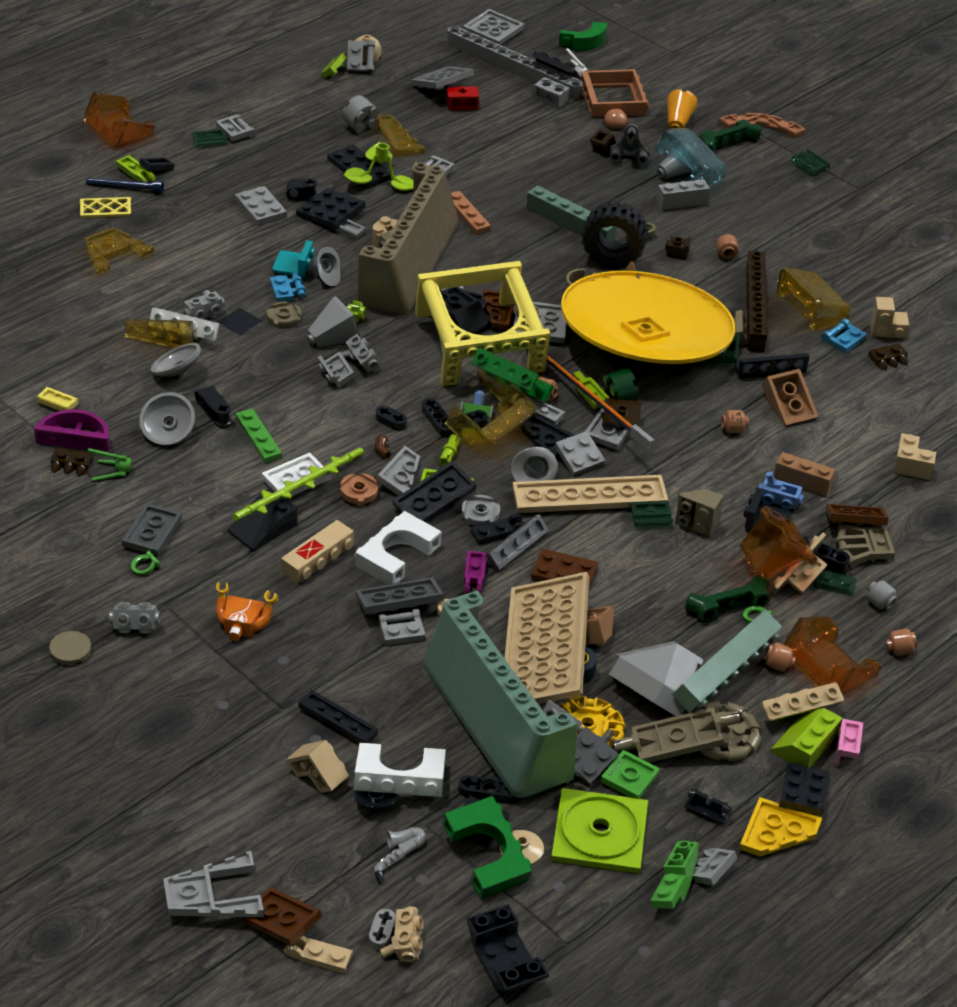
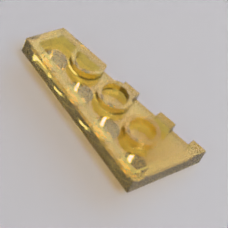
M391 114L378 115L376 122L394 154L425 153V147L419 145L418 140L415 137L412 138L407 129L401 128L402 124Z
M127 319L125 322V334L128 338L173 349L185 344L194 343L193 321Z

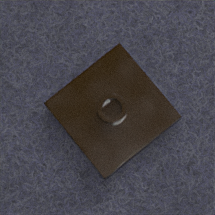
M605 398V403L631 425L636 424L639 427L640 401ZM604 410L602 426L626 429Z

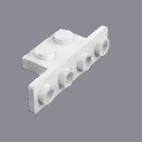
M152 308L149 325L172 330V334L182 336V333L188 334V338L197 340L201 337L215 341L219 329V323L159 308Z

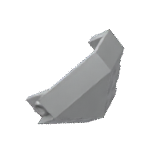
M674 641L616 654L619 658L610 671V676L675 716L683 714L685 708L672 694L702 665V658Z

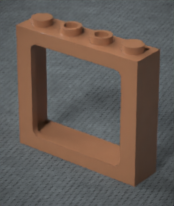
M635 69L581 72L582 91L591 117H605L606 113L612 109H620L626 116L646 115L649 103L646 100L643 85L640 83V77ZM629 87L634 101L598 102L593 88Z

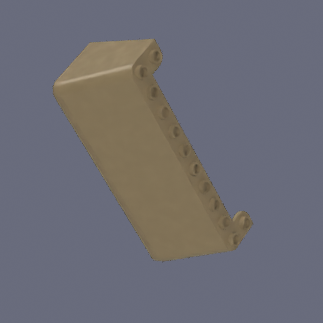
M415 162L412 166V172L414 173L413 196L382 248L369 245L364 247L359 253L358 301L362 302L365 307L399 315L408 314L416 301L418 274L431 273L458 227V216L444 169L422 162Z

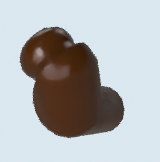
M379 435L375 440L374 450L384 459H388L391 456V452L385 446L389 439L384 435Z

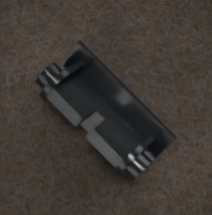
M690 789L688 793L689 798L684 805V808L720 824L725 823L732 811L731 806L727 802L720 801L714 797L709 799V795L698 791V789Z

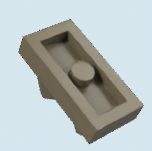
M739 310L736 311V318H734L735 335L733 340H739L740 346L747 345V322L743 311Z

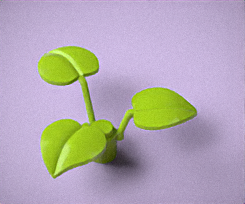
M378 142L366 152L365 157L372 161L368 171L361 168H350L343 174L347 180L353 183L366 184L372 180V176L369 174L375 161L380 163L388 162L392 179L391 186L400 191L413 190L414 180L403 175L396 177L393 175L391 165L392 154L389 152L390 146L386 143Z

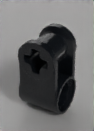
M311 178L291 179L287 182L286 196L290 200H311L314 196L318 195L316 192L317 181Z

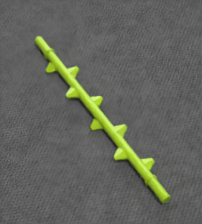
M358 448L350 453H346L341 458L332 456V462L320 469L310 465V474L295 482L284 481L285 487L274 493L262 490L263 499L251 505H246L244 509L232 515L233 520L238 521L247 515H252L255 511L266 514V505L281 497L291 499L292 495L290 493L302 486L314 489L313 480L327 473L338 474L337 468L363 455V449Z

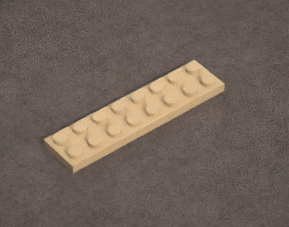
M662 475L512 483L517 513L668 506V496Z

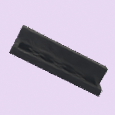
M808 353L740 359V362H735L734 369L739 379L772 376L800 369L801 373H807L810 356Z

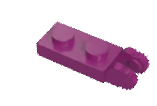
M467 551L464 595L470 592V584H477L476 591L481 595L487 559L485 554L487 552Z

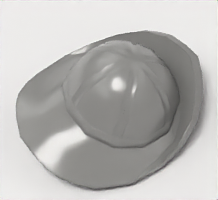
M544 447L527 448L519 452L511 463V474L515 482L554 480L558 469V462L554 454Z

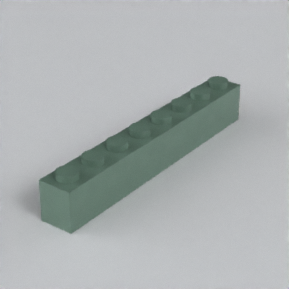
M765 609L688 678L672 695L689 713L695 707L698 710L701 709L708 702L705 699L706 697L710 700L718 693L716 688L721 690L729 682L727 678L731 681L739 673L737 669L741 671L749 664L747 659L751 662L769 645L767 641L771 644L779 636L777 631L782 626Z

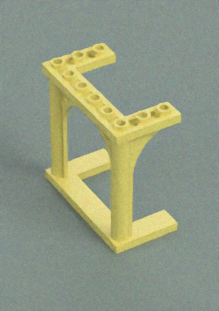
M520 261L418 274L415 314L417 318L433 317L443 353L440 379L442 386L460 383L462 358L474 357L479 347L493 354L529 349L526 369L535 373L545 372L550 331L548 328L544 329L521 276L522 264ZM501 281L500 306L516 304L519 311L518 321L506 332L490 336L472 334L461 329L452 321L439 289Z

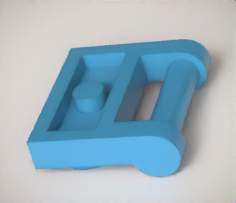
M847 319L841 320L836 327L821 335L824 342L845 354L866 340L867 333L851 325ZM842 330L845 331L844 333H842V334H841L840 336H838L837 338L833 337V336H835L837 333H839L840 331H842Z

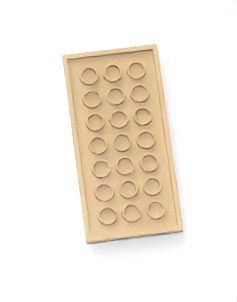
M587 572L511 588L505 660L538 704L546 703L548 700L556 701L582 696L589 593V575Z

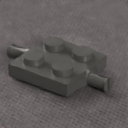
M587 726L577 735L574 777L582 779L588 786H591L618 757V753L607 743L615 735L613 731L611 732L610 728L601 737L592 732Z

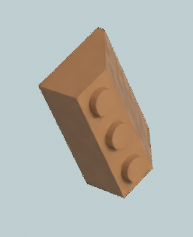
M784 452L781 453L776 462L774 472L776 480L801 486L803 490L827 497L838 475L836 469Z

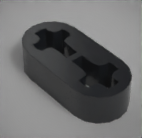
M379 406L376 409V420L397 431L404 430L407 427V417L403 413L388 406Z

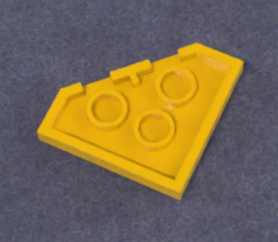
M759 797L739 849L761 857L814 840L820 828L822 818L809 813L779 807V803Z

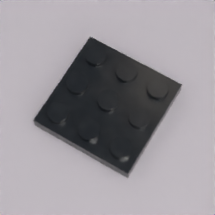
M326 188L296 209V216L336 229L364 209L366 204L365 201Z

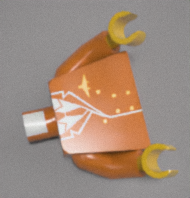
M227 582L225 590H220V583H217L216 589L219 593V598H217L216 615L219 623L224 625V632L228 633L230 640L238 641L241 636L253 637L256 631L269 624L273 611L272 605L278 602V595L276 593L272 599H269L270 591L265 592L264 598L267 601L265 606V602L230 595L225 598V595L229 592Z

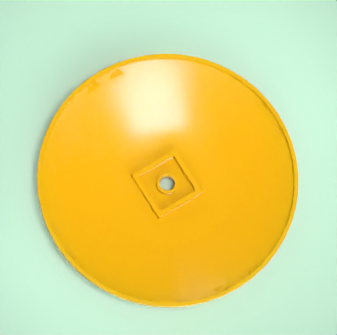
M639 271L596 273L572 283L562 296L561 312L566 323L573 331L603 350L634 360L660 364H684L703 361L725 351L732 343L735 335L734 319L729 310L719 300L694 285L664 275Z

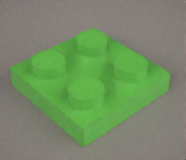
M623 750L601 776V783L630 798L640 799L660 774V768Z

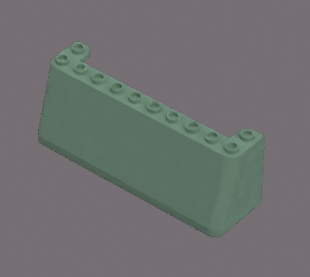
M478 591L447 600L443 605L424 659V669L510 793L515 797L523 798L574 780L578 724L567 713H557L547 717L479 625V608L483 605V597Z

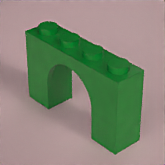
M493 796L444 814L442 825L451 842L473 834H485L494 838L502 848L503 856L499 860L473 870L471 882L480 899L529 880L532 872L531 862L524 857L521 843L513 836L511 824L503 817L502 807L499 803H496Z

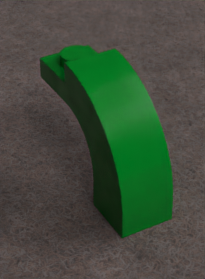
M592 22L591 28L583 32L560 30L559 46L572 47V51L595 49L605 41L607 23Z

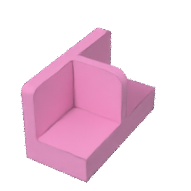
M842 719L834 766H839L841 756L854 759L859 758L863 731L862 722Z

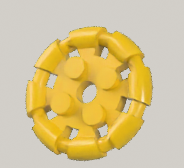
M587 696L568 699L566 703L558 705L580 720L583 728L586 727L583 723H590L592 726L588 728L600 737L610 727L611 732L613 731L615 735L607 743L613 750L615 749L613 740L624 737L625 723L622 715L618 710L615 711L613 709V705L602 699H588Z

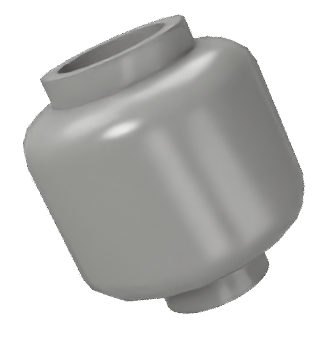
M883 580L877 583L874 581L867 588L869 592L867 595L868 601L880 610L891 608L897 600L896 590Z

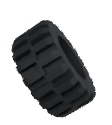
M614 201L613 204L605 202L604 206L602 204L596 206L587 217L581 235L585 252L587 254L590 253L589 257L592 260L595 259L598 264H604L608 268H611V266L621 268L622 265L627 267L631 261L635 263L638 257H641L648 239V225L643 220L644 216L641 213H637L635 207L631 208L627 203L620 204L619 201ZM608 226L618 227L627 233L630 240L625 243L610 242L602 235L601 229Z

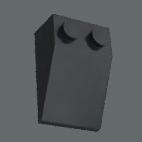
M272 488L268 490L270 493L276 492ZM262 494L258 496L251 504L263 499ZM281 497L265 506L266 514L255 511L252 515H247L238 521H234L228 528V533L254 552L297 526V507Z

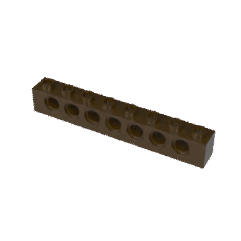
M748 251L746 263L747 350L765 352L767 340L765 252Z

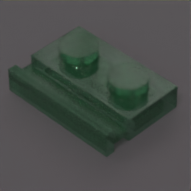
M809 149L806 152L802 151L793 155L791 160L812 176L824 172L825 169H830L831 163Z
M669 501L631 502L630 509L634 527L672 526L673 518L671 517Z

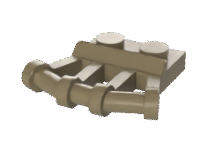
M848 524L838 525V536L835 539V543L839 547L838 549L850 555V568H854L859 563L867 560L875 562V559H894L895 551L887 527L862 528ZM851 553H861V554H858V555L853 556Z

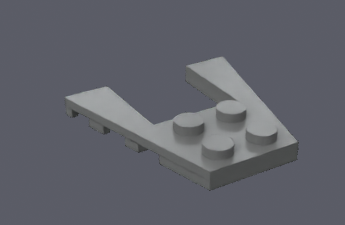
M247 851L246 856L235 859V856L226 858L224 863L212 866V863L204 865L203 870L193 873L191 870L164 878L169 916L264 917L261 895L215 902L213 897L211 878L255 872L252 852Z

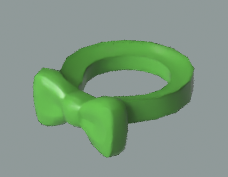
M150 551L137 556L131 563L133 572L140 576L151 573L155 567L158 569L161 567L160 562ZM140 561H152L148 569L143 571L136 569V565Z
M761 606L748 607L743 612V619L745 622L750 623L754 619L747 617L749 613H762L765 609Z

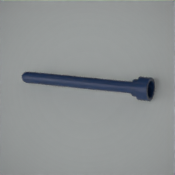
M96 178L86 179V183L89 185L150 189L159 194H163L164 181L162 180L146 183Z

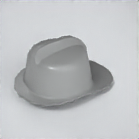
M324 247L314 259V269L326 285L336 286L341 279L339 256L333 248Z

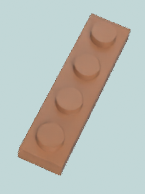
M460 191L451 193L456 213L476 235L491 231V225Z

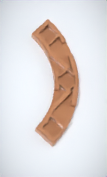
M746 113L741 116L732 114L719 118V123L726 129L736 126V121L745 119L751 124L783 132L792 138H797L806 133V129L792 121H783L781 117L773 115Z

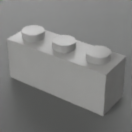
M704 179L658 185L657 203L661 210L707 205L710 188Z

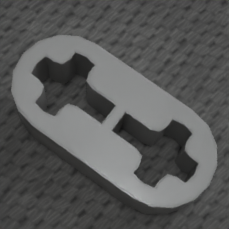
M381 909L375 915L369 932V945L374 950L380 951V949L390 944L396 920L395 913L390 909ZM384 919H389L386 921L385 926L382 925V921H384ZM379 934H383V938L377 941L376 939H378Z

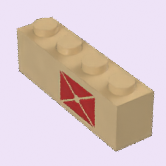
M334 521L281 558V573L297 584L308 579L313 573L322 569L326 564L354 545V531L340 521Z

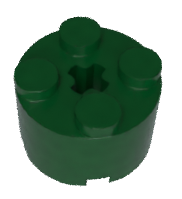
M626 368L602 376L606 387L603 391L609 398L639 401L638 386L633 384L635 378L630 369Z

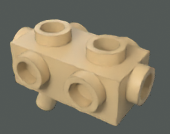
M410 906L396 910L395 935L391 938L392 944L380 949L384 958L396 953L401 962L419 960L422 949V939L420 936L424 925L422 916L418 915L416 907Z

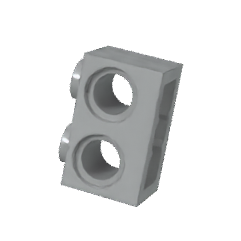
M544 77L534 84L533 98L560 108L569 101L570 88Z

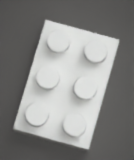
M308 453L263 472L262 479L270 488L278 491L285 487L284 481L295 482L310 474V465L319 469L324 466L311 453ZM327 473L313 480L314 485L316 486L330 480L331 474ZM302 486L290 494L293 496L309 489V487Z

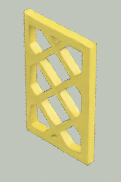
M131 197L80 199L81 218L131 216ZM114 204L119 206L115 210L110 208ZM96 205L101 207L98 210L93 209ZM104 210L109 211V213H101V212H103Z

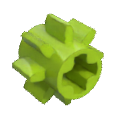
M353 300V304H348L347 308L354 315L355 321L359 323L360 319L364 320L366 307L363 306L362 302Z

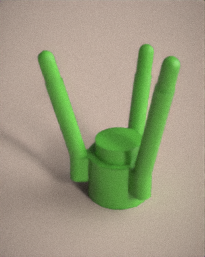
M94 449L87 450L90 453L116 459V461L99 459L98 463L115 465V470L119 471L94 477L91 479L92 481L118 476L126 477V473H131V458Z

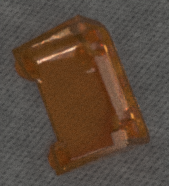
M93 91L84 115L85 122L111 147H120L150 137L156 126L151 121H145L144 123L134 121L128 115L131 105L125 96Z
M799 617L784 645L792 648L793 657H795L794 664L818 687L836 682L843 694L878 675L882 666L876 660L867 658L858 665L834 642L839 634V629L830 617Z

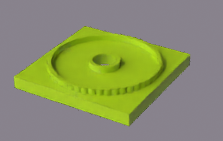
M562 788L551 861L640 874L648 800ZM601 823L606 825L608 829L598 831L593 826Z

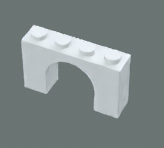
M404 511L399 516H396L390 524L383 527L377 535L371 537L364 546L357 549L355 553V567L387 585L396 584L405 577V562L392 556L385 550L393 545L405 544L429 556L441 546L442 531Z
M360 743L355 768L354 790L442 797L446 749L424 748L421 765L411 770L399 771L390 769L380 762L381 744Z

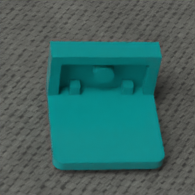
M306 240L301 253L279 251L272 271L286 275L298 273L300 277H305L308 269L311 267L312 259L315 257L316 249L313 248V241Z

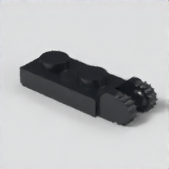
M520 514L510 515L505 519L471 527V534L478 545L507 538L525 522H522L523 519Z

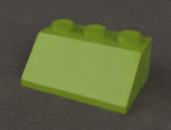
M825 708L804 712L771 748L770 752L790 763L812 767L839 735L842 717Z

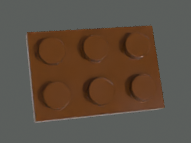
M826 504V513L830 521L835 524L852 522L851 524L856 526H862L863 523L871 524L873 527L888 525L889 517L883 508Z
M542 548L532 571L531 580L541 582L587 572L590 590L598 568V562Z
M269 887L261 895L264 917H240L241 922L292 946L322 915L319 909L273 887Z

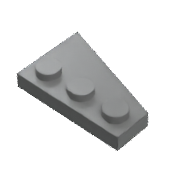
M404 446L377 475L375 480L398 496L403 494L413 484L420 456Z

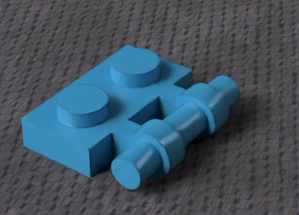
M293 273L292 279H288L287 275L270 277V285L276 302H291L297 296L301 299L305 298L306 289L302 285L303 281L298 273Z

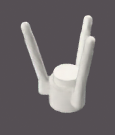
M567 48L566 51L574 59H571L570 62L576 66L574 70L578 72L581 78V72L589 70Z

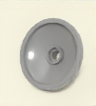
M189 343L170 350L151 366L152 373L160 377L186 374L200 356V345Z
M173 392L161 393L148 400L142 408L140 427L145 437L154 444L161 446L175 445L186 439L192 432L196 419L195 411L190 401L184 396ZM172 421L173 424L168 426V423Z

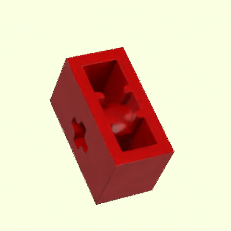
M477 86L447 87L446 103L448 110H479Z

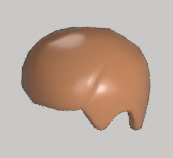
M612 109L606 113L603 122H605L606 127L619 130L627 125V116L620 109Z

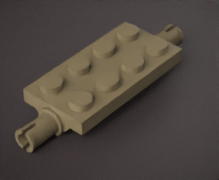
M713 707L631 727L633 734L630 737L613 740V743H615L614 747L617 753L623 750L635 749V751H638L640 759L650 763L724 745L721 733L722 727L741 724L738 710L719 715V713H715Z

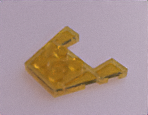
M115 227L84 238L96 274L110 269V263L106 259L113 255L124 253L126 250L133 249L140 257L154 253L153 245L149 244L147 246L143 244L142 240H135L131 238L130 234Z

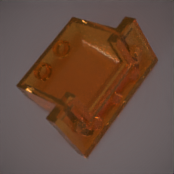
M766 505L760 510L763 516L739 545L746 556L745 560L751 564L752 571L765 579H770L802 560L812 565L818 560L794 522Z

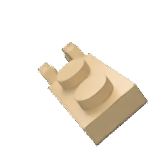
M304 935L293 944L295 946L287 945L284 949L285 955L342 974L346 972L353 955V950L310 938L307 939Z

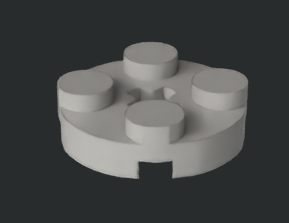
M486 495L472 496L471 500L467 501L466 499L462 504L461 513L464 523L466 525L478 526L497 521L500 516V505L496 504L493 498Z

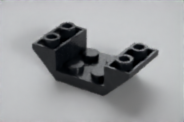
M460 287L446 288L440 291L449 316L458 327L475 334L490 326V321L478 299Z
M509 904L467 918L466 921L475 954L495 989L509 992L549 977L540 958L532 959L517 933L518 919Z

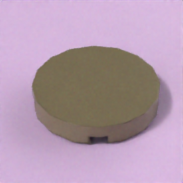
M290 302L274 303L266 311L267 321L271 325L280 328L295 326L301 320V309L295 304L294 306L290 305Z
M67 631L60 633L52 639L49 650L56 663L72 666L76 665V662L81 661L82 663L86 661L91 654L92 647L90 639L85 634L77 631Z

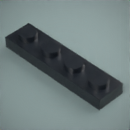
M313 690L309 691L298 702L300 709L359 744L370 743L378 735V728Z

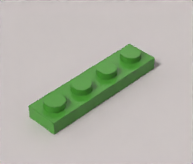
M254 409L236 413V420L263 462L268 463L282 459V452Z

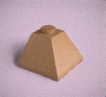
M613 606L587 610L586 645H604L612 636Z

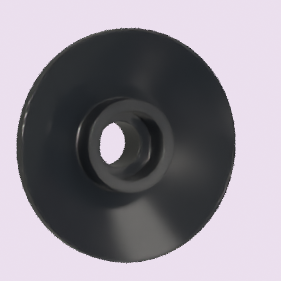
M357 790L354 792L355 800L360 805L371 809L387 808L394 805L398 800V794Z

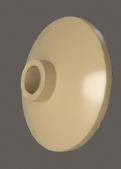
M527 830L513 831V836L521 843L524 857L529 859L531 865L537 863L544 853L542 840L536 834ZM500 846V853H501V856H503V851H502V848H501V846Z

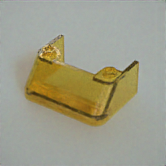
M496 376L490 392L501 401L497 407L499 417L481 429L458 406L454 405L445 424L469 445H492L499 442L532 417L536 411L535 403L513 383Z

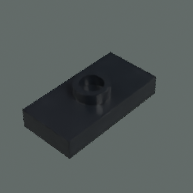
M165 157L141 158L139 161L142 167L148 171L155 172L174 170L175 166L173 162Z

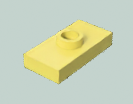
M46 387L36 397L38 403L59 411L71 410L78 404V398Z

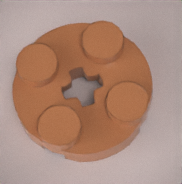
M361 473V476L350 474L341 481L340 496L357 507H364L366 503L373 501L378 496L377 481L368 474Z

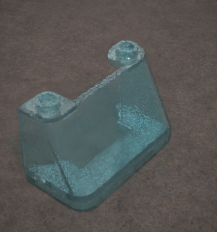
M673 128L664 131L655 149L660 155L667 151L668 155L674 152L693 170L690 176L694 177L695 180L704 179L708 186L724 178L727 172L726 164L689 128Z

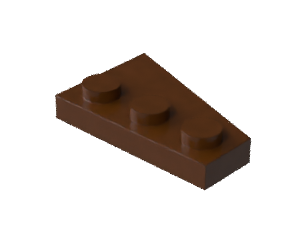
M483 289L482 295L483 299L486 300V310L491 328L509 330L515 304L500 306V291Z

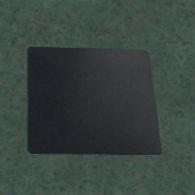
M238 308L220 320L219 323L242 335L262 320Z

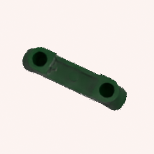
M743 119L736 121V126L718 132L708 130L703 132L698 137V144L701 146L702 154L711 156L714 154L715 149L746 139L758 141L762 127L751 124Z
M756 575L753 577L750 585L706 597L691 593L687 597L685 610L697 615L705 623L717 620L718 613L741 606L763 607L771 599V595L767 591L769 581L764 576Z

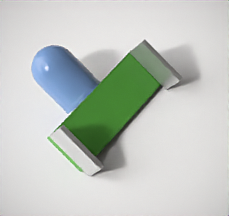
M478 390L474 394L473 404L461 402L460 415L475 410H482L491 419L493 405L484 406L485 393Z

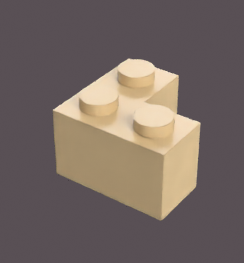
M875 297L870 321L872 337L907 338L909 329L907 312H895L893 298Z
M901 433L893 473L931 480L936 452L919 449V436Z
M327 740L302 745L286 759L297 777L309 775L320 793L332 791L349 776L345 770V765L338 759L332 745Z

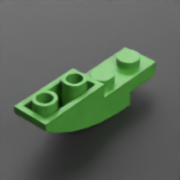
M677 841L663 866L665 875L650 900L652 908L674 909L676 903H683L696 866L699 850L698 842Z

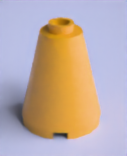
M677 89L668 95V127L673 132L682 131L697 108V98L690 91L683 92L681 91L682 89Z

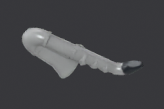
M410 827L399 832L387 831L386 840L388 848L392 850L398 847V849L393 850L386 858H382L374 867L375 877L379 884L382 883L383 870L398 862L413 850L419 849L425 843L426 834L423 829Z

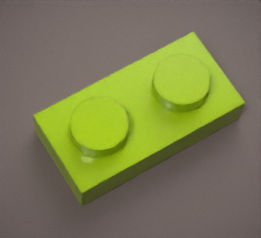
M342 53L334 58L321 72V76L326 78L327 76L332 77L338 72L337 70L344 65L343 61L347 57Z

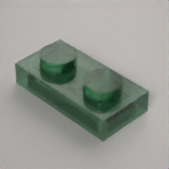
M224 129L192 132L195 146L227 143Z
M823 570L815 579L814 587L852 597L857 578Z

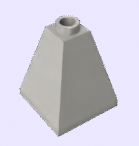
M336 296L331 299L308 329L309 335L307 336L309 342L312 345L316 344L317 347L346 343L356 334L361 338L354 315Z

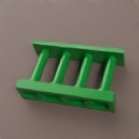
M480 347L471 362L472 365L485 370L487 376L545 403L554 389L553 385L538 379L539 374Z

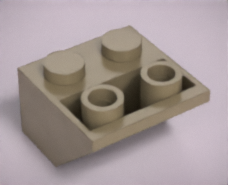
M708 489L680 493L675 524L710 537L719 525L724 495Z

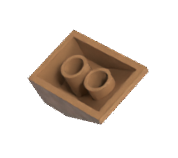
M800 369L768 376L761 385L768 403L784 426L819 417Z

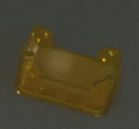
M791 267L780 270L776 293L780 297L793 293L807 307L806 315L811 316L812 323L809 326L814 331L839 324L843 319H849V304L817 273Z

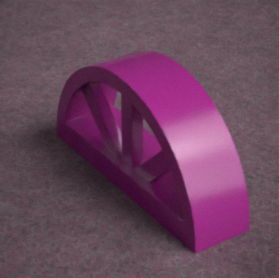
M75 409L58 411L41 419L34 428L35 443L82 450L94 449L107 453L110 450L107 424L101 417L88 411ZM65 427H76V428H75V429H69V428H65ZM82 428H87L95 432L83 431Z

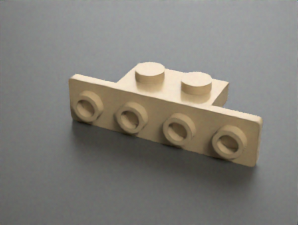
M824 533L819 537L815 536L810 541V547L807 551L803 549L797 556L799 560L795 564L791 562L785 569L786 574L783 577L779 576L773 582L774 588L771 593L775 595L787 582L800 594H803L820 575L827 564L813 552L823 542L826 536Z
M835 682L765 700L762 702V707L768 721H774L842 703L844 698L838 684Z

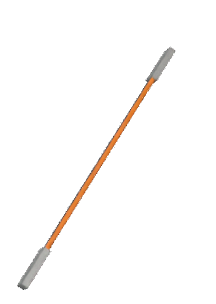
M547 355V363L631 432V437L649 452L654 450V439L636 424L631 425Z

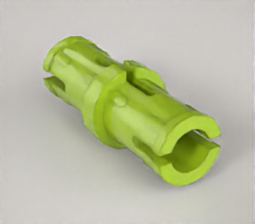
M457 435L449 437L447 444L442 448V454L438 460L439 465L444 461L441 466H445L456 455L457 447L461 442L460 437L457 438Z

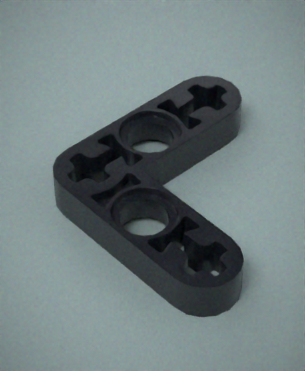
M427 398L422 401L423 414L442 437L462 434L487 425L488 415L485 411L475 410L450 418L436 399Z
M465 775L458 781V792L464 797L472 796L483 800L493 796L496 802L509 804L516 803L520 799L512 794H508L509 790L502 780ZM493 787L495 791L486 792L484 788Z

